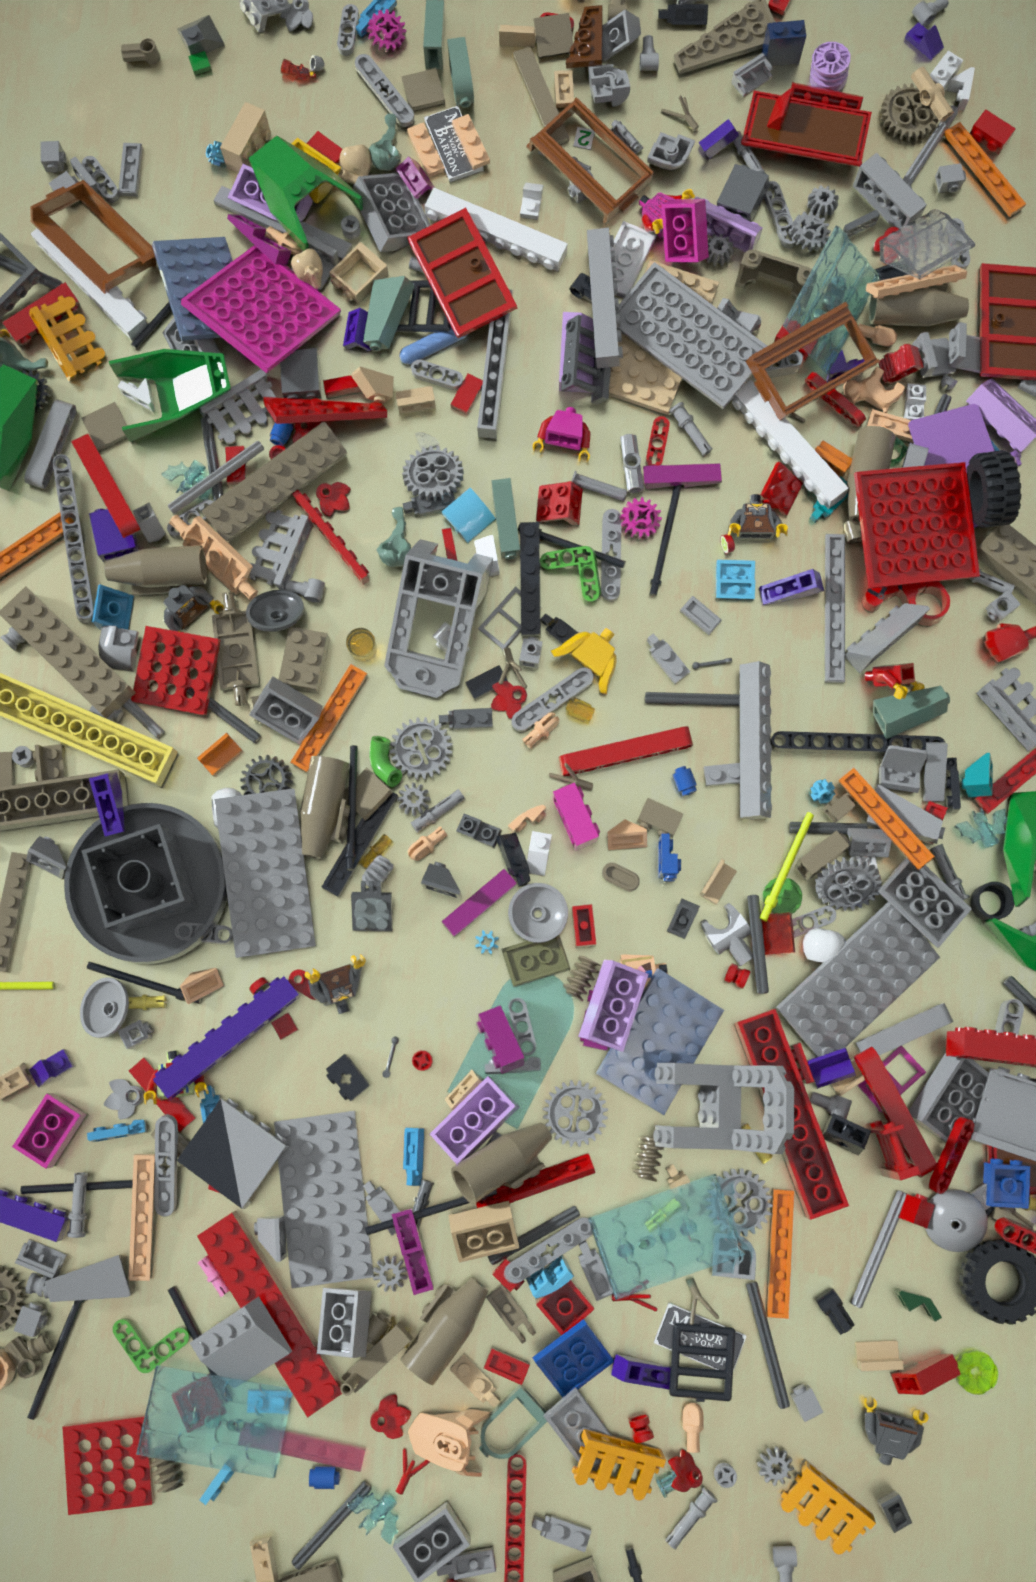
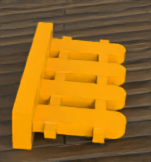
M59 296V301L48 307L46 304L41 305V310L37 306L31 308L29 315L68 381L76 378V372L79 371L82 374L85 372L84 368L94 363L97 366L102 364L101 360L105 356V351L102 348L93 349L91 343L95 340V334L92 331L84 332L81 326L85 324V317L82 314L74 315L71 311L76 303L74 298ZM66 312L69 318L57 324L54 318ZM47 321L51 323L52 327L48 326ZM76 329L79 335L67 341L64 335ZM57 338L61 340L62 344L58 343ZM86 346L89 352L77 358L74 351ZM69 354L72 361H69L66 355Z
M587 1429L583 1430L581 1437L585 1447H580L579 1452L582 1454L577 1467L573 1466L572 1468L574 1479L578 1485H584L588 1478H592L597 1490H604L607 1484L611 1483L613 1484L615 1494L619 1496L625 1494L627 1488L633 1489L632 1494L638 1501L643 1500L647 1493L651 1494L652 1487L650 1483L654 1473L658 1474L659 1467L664 1468L666 1458L661 1449ZM599 1458L601 1462L597 1472L591 1471L595 1459ZM615 1463L621 1465L617 1476H611ZM634 1469H640L636 1482L630 1481Z
M805 1460L801 1465L802 1475L797 1474L794 1477V1480L797 1482L788 1493L786 1491L782 1492L781 1507L787 1513L792 1512L794 1508L800 1511L798 1521L802 1526H809L811 1522L816 1524L815 1534L819 1540H826L828 1536L833 1538L832 1547L836 1554H843L846 1550L850 1552L853 1549L851 1543L858 1534H865L866 1529L864 1527L866 1526L871 1530L876 1524L874 1515ZM815 1484L819 1489L817 1490L812 1485ZM809 1491L813 1494V1497L804 1507L799 1502ZM826 1505L830 1508V1511L821 1521L816 1516ZM847 1512H849L850 1514H852L853 1517L851 1518V1517L847 1514ZM843 1519L847 1522V1525L838 1535L833 1530Z

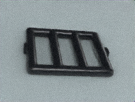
M410 280L414 284V289L412 291L408 324H399L396 332H449L451 325L446 315L444 317V324H433L437 297L429 281ZM420 288H430L426 324H416Z
M706 1322L693 1325L688 1323H675L673 1325L670 1396L696 1399V1402H705V1400L728 1402L732 1399L736 1334L734 1328L711 1326ZM681 1332L727 1336L726 1349L680 1345ZM680 1353L726 1357L725 1370L679 1366ZM678 1376L724 1379V1392L678 1388Z

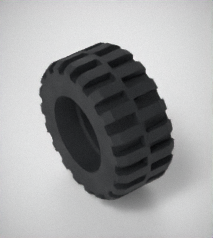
M1004 450L975 454L969 460V465L967 466L973 522L981 528L1010 525L1018 517L1022 496L1020 473L1018 472L1015 458L1011 453Z
M988 1240L984 1242V1245L978 1244L974 1247L975 1251L973 1253L968 1252L965 1256L968 1259L966 1264L962 1262L961 1269L964 1271L963 1275L959 1274V1281L963 1282V1286L960 1288L962 1294L966 1295V1302L973 1307L975 1312L996 1323H1007L1009 1325L1016 1324V1321L1024 1322L1027 1320V1315L1033 1316L1036 1313L1034 1309L1036 1307V1257L1032 1253L1004 1240ZM1008 1262L1017 1270L1019 1276L1018 1289L1010 1299L1003 1302L996 1301L987 1292L986 1276L995 1264Z

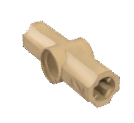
M924 66L918 68L910 77L920 91L921 103L925 106L929 105L940 122L946 121L952 116L954 111L944 98L945 91L940 83L935 84Z

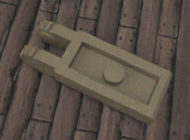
M500 1285L486 1296L509 1330L513 1331L522 1344L526 1342L525 1336L517 1328L522 1323L532 1336L536 1334L525 1313L503 1285Z

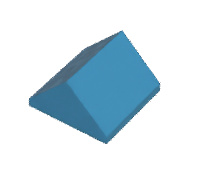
M101 584L98 585L92 619L94 625L99 630L103 626H117L119 629L128 630L134 596Z

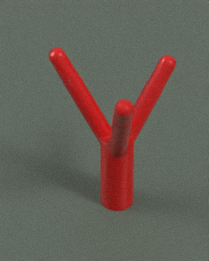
M648 1279L629 1292L612 1294L613 1302L630 1300L655 1312L658 1310L657 1307L639 1300L650 1299V1294H634L649 1283Z
M403 1449V1475L395 1491L403 1495L410 1478L428 1465L430 1461L425 1460L412 1470L415 1465V1461L412 1460L407 1469V1450Z

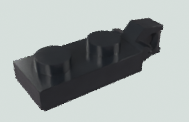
M708 4L668 5L667 9H658V19H667V23L672 25H707Z
M545 613L541 618V623L547 627L545 631L561 645L579 633L558 617L553 619Z
M957 757L947 758L946 764L948 777L945 780V788H949V796H946V807L950 808V813H957L961 809L959 771L957 770Z
M517 834L499 835L496 840L509 874L516 877L519 886L527 885L531 881L529 876L530 870Z

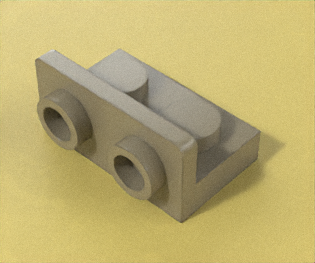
M62 744L49 746L35 745L33 760L37 765V770L34 772L36 781L67 777L64 746Z

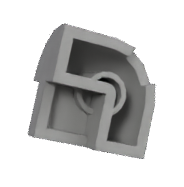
M613 64L589 67L590 91L594 103L611 101L612 107L620 105L628 98L630 83L625 70L622 71L614 68Z
M660 132L656 143L654 142L648 155L647 163L666 170L681 168L688 159L695 140L680 134L675 138Z
M103 626L98 644L100 658L110 668L134 672L137 658L138 631L119 629L117 626Z
M715 1233L712 1276L755 1280L756 1253L752 1244L746 1238L739 1235Z

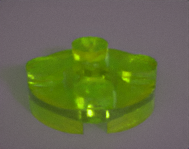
M969 1350L959 1355L957 1363L961 1375L956 1377V1381L964 1390L974 1395H982L996 1385L998 1368L988 1354L979 1350ZM978 1366V1370L981 1371V1375H977L976 1378H973L971 1370Z

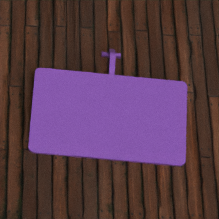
M977 404L914 419L908 423L914 444L929 448L924 466L965 462L967 471L968 462L975 454L994 451ZM1016 450L1010 452L1015 457L1017 465L1021 466V453Z

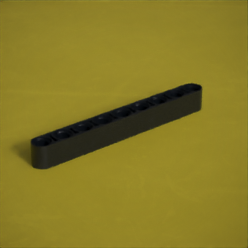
M778 731L771 737V747L774 752L884 756L892 742H897L900 747L912 748L911 744L915 742L919 745L920 750L925 751L927 742H945L939 736L895 735L886 739L884 734ZM775 738H780V739H782L783 745H782V746H778V745L774 742V739H775ZM794 739H800L803 742V746L795 745ZM819 739L822 742V747L815 746L813 740ZM833 740H839L842 745L841 748L835 747ZM853 740L859 741L861 748L854 747ZM872 741L879 742L880 749L874 748Z

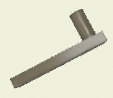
M400 1322L366 1353V1357H362L341 1377L345 1381L340 1387L343 1395L349 1396L353 1391L356 1393L413 1339Z

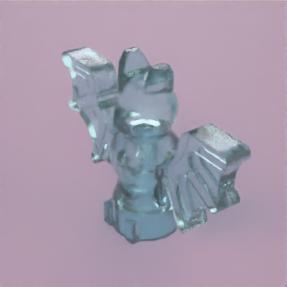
M193 460L190 467H186L181 462L177 466L168 465V469L161 473V475L169 481H173L179 476H184V480L180 483L176 493H179V491L185 493L192 488V485L206 478L202 476L206 467L196 460ZM209 489L198 498L203 501L208 500L212 489Z
M980 808V813L971 812L974 822L978 826L977 830L967 821L958 823L954 827L959 830L960 837L969 838L972 844L976 843L977 840H982L984 848L992 847L999 843L995 835L1005 833L1003 827L1007 823L1006 809L995 811L992 814V825L988 823L987 816L983 809Z
M371 1492L368 1496L357 1494L353 1501L347 1502V1506L355 1514L371 1509V1513L359 1524V1529L364 1527L367 1530L365 1534L368 1535L377 1526V1523L383 1520L384 1526L381 1530V1537L388 1544L392 1543V1538L395 1534H398L395 1524L399 1517L397 1514L391 1513L397 1502L388 1492H385L380 1500L376 1499L374 1493Z

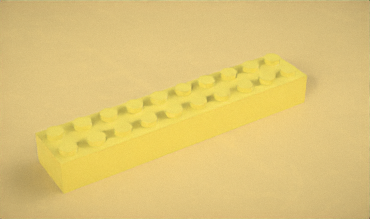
M0 673V718L162 787L178 753L173 747Z

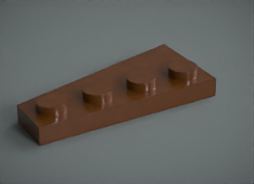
M602 5L584 7L578 32L575 33V40L573 45H571L569 58L566 60V69L602 65Z

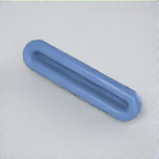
M452 327L449 332H434L402 348L399 355L400 360L404 364L410 365L416 360H421L464 339L467 335L457 338Z

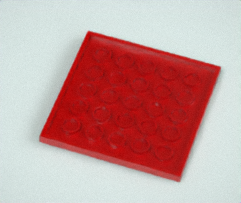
M965 462L854 473L868 589L980 577Z

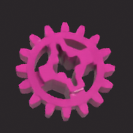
M386 9L383 14L379 10L378 16L374 13L372 19L368 22L367 32L370 33L368 39L374 40L373 46L379 45L378 50H381L383 47L385 52H388L389 48L394 52L396 46L400 48L401 42H404L406 38L404 35L407 30L403 29L405 22L400 23L401 16L396 18L395 11L389 14L388 9Z
M641 497L638 502L634 498L632 503L628 501L626 507H623L621 511L623 514H621L620 519L624 520L621 523V527L626 526L625 533L632 532V538L636 534L638 539H641L642 535L647 539L650 534L654 535L660 527L659 523L662 517L658 516L661 510H655L657 504L651 505L650 499L644 502V498Z

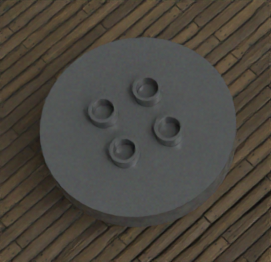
M158 803L127 805L123 807L124 832L104 836L99 818L79 838L66 867L64 879L65 900L76 928L98 950L114 958L131 963H162L183 956L202 943L203 939L209 936L211 930L214 929V925H217L227 901L221 847L204 825L180 809ZM182 922L205 924L196 935L195 929L197 926H192L193 934L192 939L189 941L180 940L175 935L176 926ZM181 926L178 933L181 937H187L190 929L188 926Z

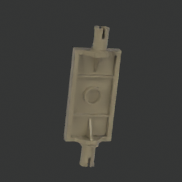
M224 592L222 593L223 612L212 615L214 638L221 640L217 658L219 685L221 691L233 689L235 706H241V703L244 706L247 705L245 688L260 686L253 626L247 620L246 610L240 611L236 608L234 592H228V595Z

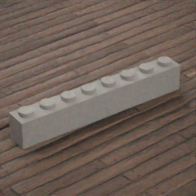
M609 228L587 230L597 369L620 366L619 358H623L622 346L618 347V342H622L621 330H617V326H620V314H616V310H619V301L614 296V294H618L617 282H613V278H617L616 266H612V262H615V250L611 251V247H614V237L610 235Z
M509 289V291H510V293H511V295H512V297H513V290ZM511 312L490 322L477 426L478 437L497 439Z
M760 661L740 665V818L749 820L771 818L772 811L771 669L769 664Z

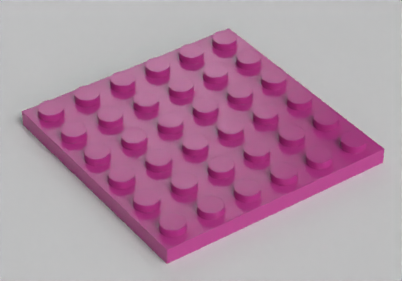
M255 245L181 299L183 307L266 373L271 371L341 313V309L310 284L300 280L286 265H275Z

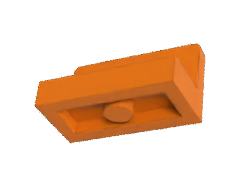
M822 441L815 448V451L838 477L845 475L851 466V457L825 441Z
M225 733L198 756L197 759L214 777L238 757L243 750L228 733Z

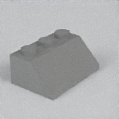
M174 318L162 332L171 349L220 353L213 338L181 341Z
M272 676L261 692L249 716L300 745L319 719L323 706Z

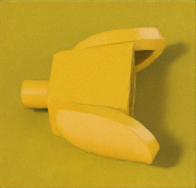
M605 628L600 636L595 632H580L558 648L551 650L554 657H561L569 653L579 663L590 669L592 673L599 676V691L607 695L608 686L617 663L616 654L614 653L615 648L609 644L615 635L612 631Z

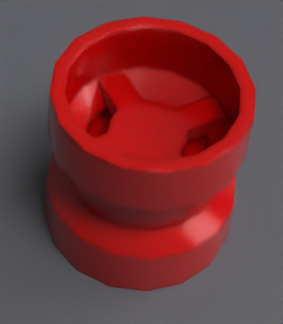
M731 963L724 981L728 983L733 982L737 987L743 989L749 978L750 971L740 969L738 965Z
M639 1415L629 1419L630 1428L634 1431L632 1435L634 1443H642L654 1438L653 1431L649 1427V1415Z

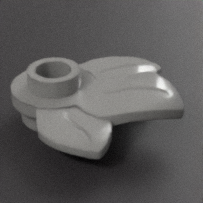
M293 0L290 4V10L282 12L280 17L286 19V26L290 32L300 23L310 29L313 22V13L309 10L308 0Z
M112 1080L109 1082V1085L114 1093L105 1100L104 1106L112 1110H118V1118L120 1120L129 1118L134 1113L135 1107L143 1101V1091L138 1086H131L127 1080ZM133 1092L137 1094V1098L135 1100L131 1099V1094Z

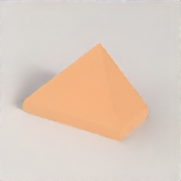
M626 819L607 832L608 850L647 847V829Z
M217 968L190 973L180 985L186 1003L190 1004L224 985Z

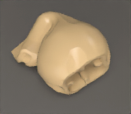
M365 145L349 146L342 149L340 153V166L342 169L338 176L343 181L354 185L358 176H368L372 160L370 151Z
M307 249L295 255L291 261L295 275L300 280L312 285L315 289L321 288L323 266L317 252L313 249Z

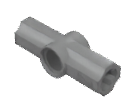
M625 434L620 437L627 492L632 494L639 493L644 490L637 436ZM633 461L636 465L630 466L628 462Z

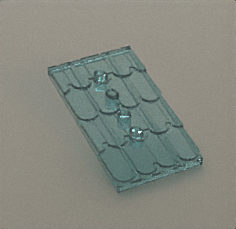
M835 226L783 324V327L789 333L844 302H847V307L856 321L868 302L867 299L870 293L866 291L867 283L879 280L877 271L872 268L867 259L859 252L856 245L851 242L847 234L839 226ZM843 324L806 345L803 349L820 369L828 374L850 334Z
M716 1173L588 1218L611 1288L613 1289L615 1300L745 1255Z
M156 1365L136 1455L276 1478L292 1392L289 1388Z

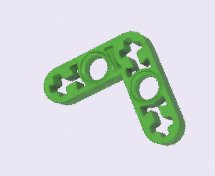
M581 546L551 551L541 556L540 564L545 569L578 565L583 597L587 601H596L600 598L601 587L596 553L592 547ZM585 549L591 553V556H588V560L585 557L578 558L579 562H577L575 550H577V554L585 553ZM566 552L572 554L573 559L570 563H565L563 560V555ZM548 556L550 558H558L559 560L551 562V566H549V563H545ZM587 568L592 569L594 572L592 579H587L584 576ZM595 581V584H591L592 590H596L593 598L587 594L590 591V585H586L585 582Z
M122 1318L113 1325L115 1337L141 1373L151 1372L185 1346L191 1338L187 1328L181 1326L150 1348L130 1319ZM120 1323L121 1325H127V1328L125 1330L128 1335H130L131 1333L134 1334V1336L128 1338L127 1341L124 1340V1338L127 1337V1334L124 1331L120 1333L118 1330L121 1327ZM177 1332L180 1334L185 1333L184 1342L179 1340L173 1346L171 1341L178 1336ZM131 1340L139 1341L140 1349L138 1351L130 1349L129 1344ZM161 1344H166L169 1347V1353L166 1356L161 1355L158 1351ZM153 1355L157 1358L150 1362V1368L148 1366L143 1367L144 1359L147 1360Z

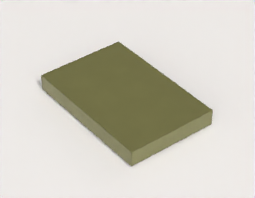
M560 935L547 942L534 943L525 941L501 949L513 988L570 970Z

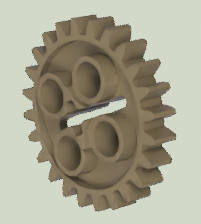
M904 83L902 89L899 86H896L895 91L891 89L889 95L886 94L881 105V120L885 121L883 126H889L887 132L894 131V137L899 134L900 140L904 136L907 137V141L911 137L917 141L918 136L923 139L925 134L930 135L939 121L930 106H925L921 103L920 91L918 88H914L913 83H911L910 87H907Z
M0 1265V1332L1 1328L4 1331L9 1329L8 1323L10 1325L16 1323L13 1317L18 1318L20 1313L17 1310H20L23 1306L20 1304V1301L26 1299V1297L20 1296V1293L25 1288L18 1287L22 1280L15 1282L14 1279L17 1274L10 1276V1268L3 1272L2 1265ZM3 1290L8 1292L9 1297L7 1301L2 1298Z

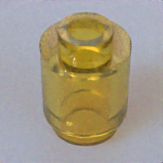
M575 697L574 700H569L565 710L568 711V716L582 722H590L596 708Z

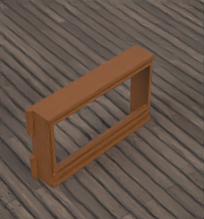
M577 97L540 132L531 137L526 145V148L531 152L537 148L604 213V224L608 223L619 211L624 213L639 199L638 194L652 181L654 172ZM574 113L641 176L617 200L550 136Z
M84 180L68 188L63 186L47 194L46 199L30 206V222L104 294L152 266L155 267L157 264L153 247ZM81 201L139 258L108 274L49 216Z
M847 302L842 303L754 353L745 361L756 379L754 385L764 402L770 403L779 421L880 362L848 309ZM844 324L864 362L786 406L765 369Z

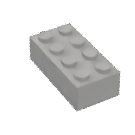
M878 153L860 165L853 187L892 227L899 228L904 236L918 225L927 206L924 199L918 196L912 190V187L900 177L899 173L893 170Z

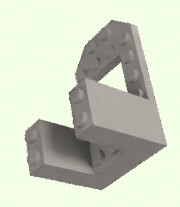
M419 539L405 556L384 666L396 680L395 683L400 689L437 698L444 694V692L458 686L461 682L475 612L486 595L494 558L475 553L467 564L436 556L438 543ZM418 598L455 607L445 659L408 650Z
M657 1063L655 1069L656 1084L700 1085L698 1093L700 1101L698 1120L700 1126L655 1125L653 1134L655 1146L783 1154L786 1149L784 1143L787 1139H791L794 1134V1087L791 1082L786 1080L784 1067ZM741 1087H765L763 1102L765 1104L763 1116L764 1131L741 1129Z

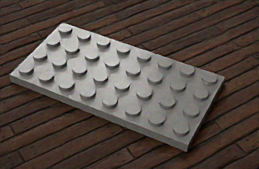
M655 262L621 301L619 310H616V314H620V326H617V330H621L622 334L722 409L728 405L753 375L745 361L754 353L767 347L765 343Z
M295 789L214 799L235 957L239 958L316 946L304 856L302 855Z
M887 902L844 943L841 950L833 958L822 963L776 1008L816 1057H820L846 1048L926 972L940 956L923 934Z
M348 1111L275 1121V1136L277 1133L287 1139L286 1144L290 1146L289 1149H284L279 1156L278 1165L291 1288L374 1277L370 1235L367 1236L365 1227H368V1217L363 1188L364 1182L356 1112Z

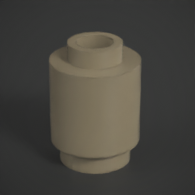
M383 1312L373 1313L369 1319L367 1342L375 1345L383 1338L391 1325L388 1321L389 1317Z

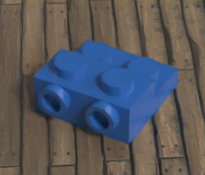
M661 834L658 839V878H663L664 882H675L677 874L681 871V859H678V854H671V851H673V839H670V834Z
M990 1158V1162H984L983 1183L987 1184L986 1205L991 1207L1029 1209L1030 1166L1023 1165L1020 1160H1010V1163L1007 1164L1003 1163L1002 1159Z

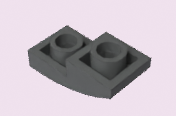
M464 813L456 832L495 848L497 844L496 839L501 835L502 830Z

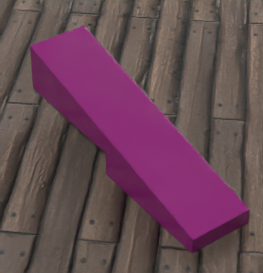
M228 214L227 219L275 265H288L291 250L265 237L266 228L242 215Z
M720 463L643 466L646 490L684 485V488L722 483Z
M503 869L442 920V924L455 937L511 891L517 883Z
M412 1208L393 1213L392 1218L413 1295L434 1290V1284Z

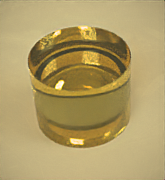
M356 628L348 634L346 646L352 658L364 662L374 657L377 651V644L371 631L366 628Z

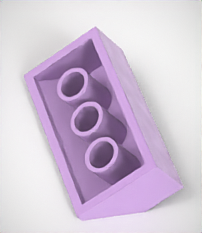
M242 164L228 199L277 221L270 213L253 168ZM309 194L294 207L300 222L306 218L313 202Z
M705 199L707 235L712 237L715 234L719 237L722 233V238L729 237V242H733V247L743 252L754 250L761 237L763 227H760L755 222L744 219L738 214L727 211L724 207L716 206Z
M563 312L559 391L562 388L561 378L563 375L567 321L577 315H581V326L594 332L593 319L583 313ZM580 334L579 343L595 350V341ZM579 352L578 361L594 367V358ZM577 369V379L589 384L593 383L592 375ZM576 386L565 391L591 393Z
M992 378L982 383L967 399L966 402L969 405L977 404L979 406L984 422L992 425L1000 437L1006 438L1014 450L1022 452L1036 440V418Z
M604 960L578 1037L623 1052L649 974L616 961Z
M487 1076L430 1135L456 1164H459L471 1156L519 1108V1105Z

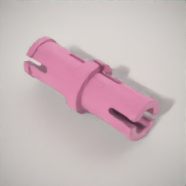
M209 1255L198 1262V1265H200L208 1277L207 1281L213 1284L220 1297L230 1291Z

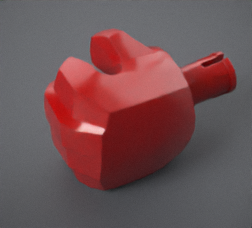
M1001 623L996 629L985 633V647L996 662L1025 653L1029 650L1028 641L1036 638V626L1023 631L1017 624Z

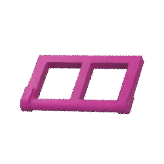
M899 1046L882 1062L886 1066L897 1055L901 1054L916 1070L917 1073L903 1086L889 1073L899 1094L902 1095L926 1071L903 1046ZM864 1080L858 1084L857 1087L866 1095L878 1111L883 1113L872 1092L865 1086L867 1084Z

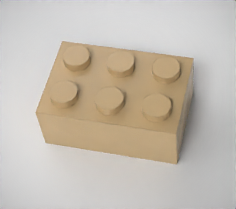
M247 102L244 103L220 146L228 169L239 173L242 164L252 167L249 157L262 148L265 141L271 135L265 110Z
M509 1201L448 1215L459 1263L519 1249Z

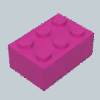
M672 199L661 204L665 262H700L708 258L705 199Z
M574 782L553 791L552 799L576 852L597 843L600 830L597 823H593L591 820L592 812L589 805H585L583 802L584 794L581 787H577Z
M46 1093L12 1147L45 1169L53 1168L87 1114L56 1094Z

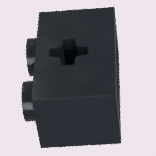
M347 1054L342 1055L326 1068L328 1072L327 1078L333 1085L337 1083L340 1087L338 1092L345 1101L347 1099L350 1101L355 1100L371 1087V1084ZM344 1074L352 1076L350 1084L348 1082L343 1083L345 1079Z
M833 1113L827 1120L822 1134L824 1140L859 1156L866 1147L871 1131Z

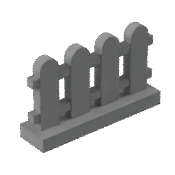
M262 369L231 387L230 391L199 408L204 418L209 417L207 419L208 424L211 425L213 423L219 432L218 439L220 441L224 439L227 444H233L236 431L240 430L242 434L247 435L251 432V425L249 423L255 420L259 425H264L267 422L265 413L268 410L266 407L261 408L255 397L260 394L264 400V397L276 396L270 389L272 387L271 382L266 383L267 374ZM243 404L251 413V416L245 418L239 409ZM227 414L230 415L236 424L231 428L223 418Z
M277 510L276 513L269 512L266 515V520L271 526L269 530L262 529L259 532V537L264 543L262 547L255 546L252 549V554L257 560L255 564L250 563L253 568L249 578L254 581L256 577L267 580L268 585L272 586L274 583L279 590H285L286 582L291 580L313 522L308 516L302 514L300 517L294 515L293 518L282 515L283 512L281 510ZM277 526L288 529L287 534L275 532ZM270 543L281 546L280 551L268 549ZM263 560L274 563L273 568L261 566Z
M1005 668L1002 671V677L996 682L992 679L976 694L1029 751L1036 746V725L1030 720L1036 715V699L1030 694L1034 687L1030 682L1021 684L1017 680L1021 675L1019 669L1011 668L1008 670ZM1012 684L1016 690L1008 696L1004 689ZM1025 698L1030 704L1021 710L1017 704Z

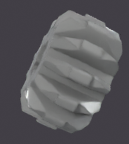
M822 185L818 189L814 188L808 196L807 208L811 209L810 211L813 213H819V216L822 215L824 218L827 215L832 216L838 207L839 195H835V189L830 191L829 185L826 188H823Z
M722 233L719 237L713 234L711 238H708L709 257L707 258V264L713 262L714 267L717 263L721 266L724 265V262L728 263L734 252L732 249L733 242H729V237L722 238Z
M414 782L410 789L407 784L404 785L406 792L399 790V794L403 797L397 798L398 802H403L399 805V808H406L404 811L406 815L411 810L412 816H416V810L423 814L422 807L425 809L429 808V805L425 802L431 801V798L426 796L429 791L423 790L422 784L416 789ZM415 795L419 800H416V803H412L409 798L412 799V796Z
M377 856L364 872L362 881H365L368 887L369 881H373L374 888H377V881L383 883L393 870V864L386 857Z
M385 1256V1264L383 1261L378 1260L377 1264L380 1268L374 1267L373 1269L375 1273H379V1275L373 1277V1280L380 1279L381 1281L377 1284V1287L380 1288L382 1284H385V1292L388 1291L389 1286L395 1292L397 1290L396 1284L402 1288L404 1284L401 1280H407L408 1278L407 1275L401 1274L407 1271L406 1267L400 1268L404 1261L400 1260L398 1264L395 1263L397 1256H393L391 1262L389 1257ZM389 1269H393V1273L396 1274V1277L393 1276L391 1279H389L388 1274L385 1273V1270L388 1272Z
M775 1446L772 1453L770 1448H767V1456L763 1453L760 1454L764 1461L757 1462L758 1467L762 1468L759 1470L760 1476H765L764 1481L766 1483L772 1480V1484L776 1486L778 1480H780L783 1485L785 1484L784 1477L788 1479L792 1477L788 1471L794 1470L793 1465H790L793 1460L791 1456H787V1451L784 1449L780 1452L779 1448ZM772 1464H779L780 1467L778 1469L772 1468Z

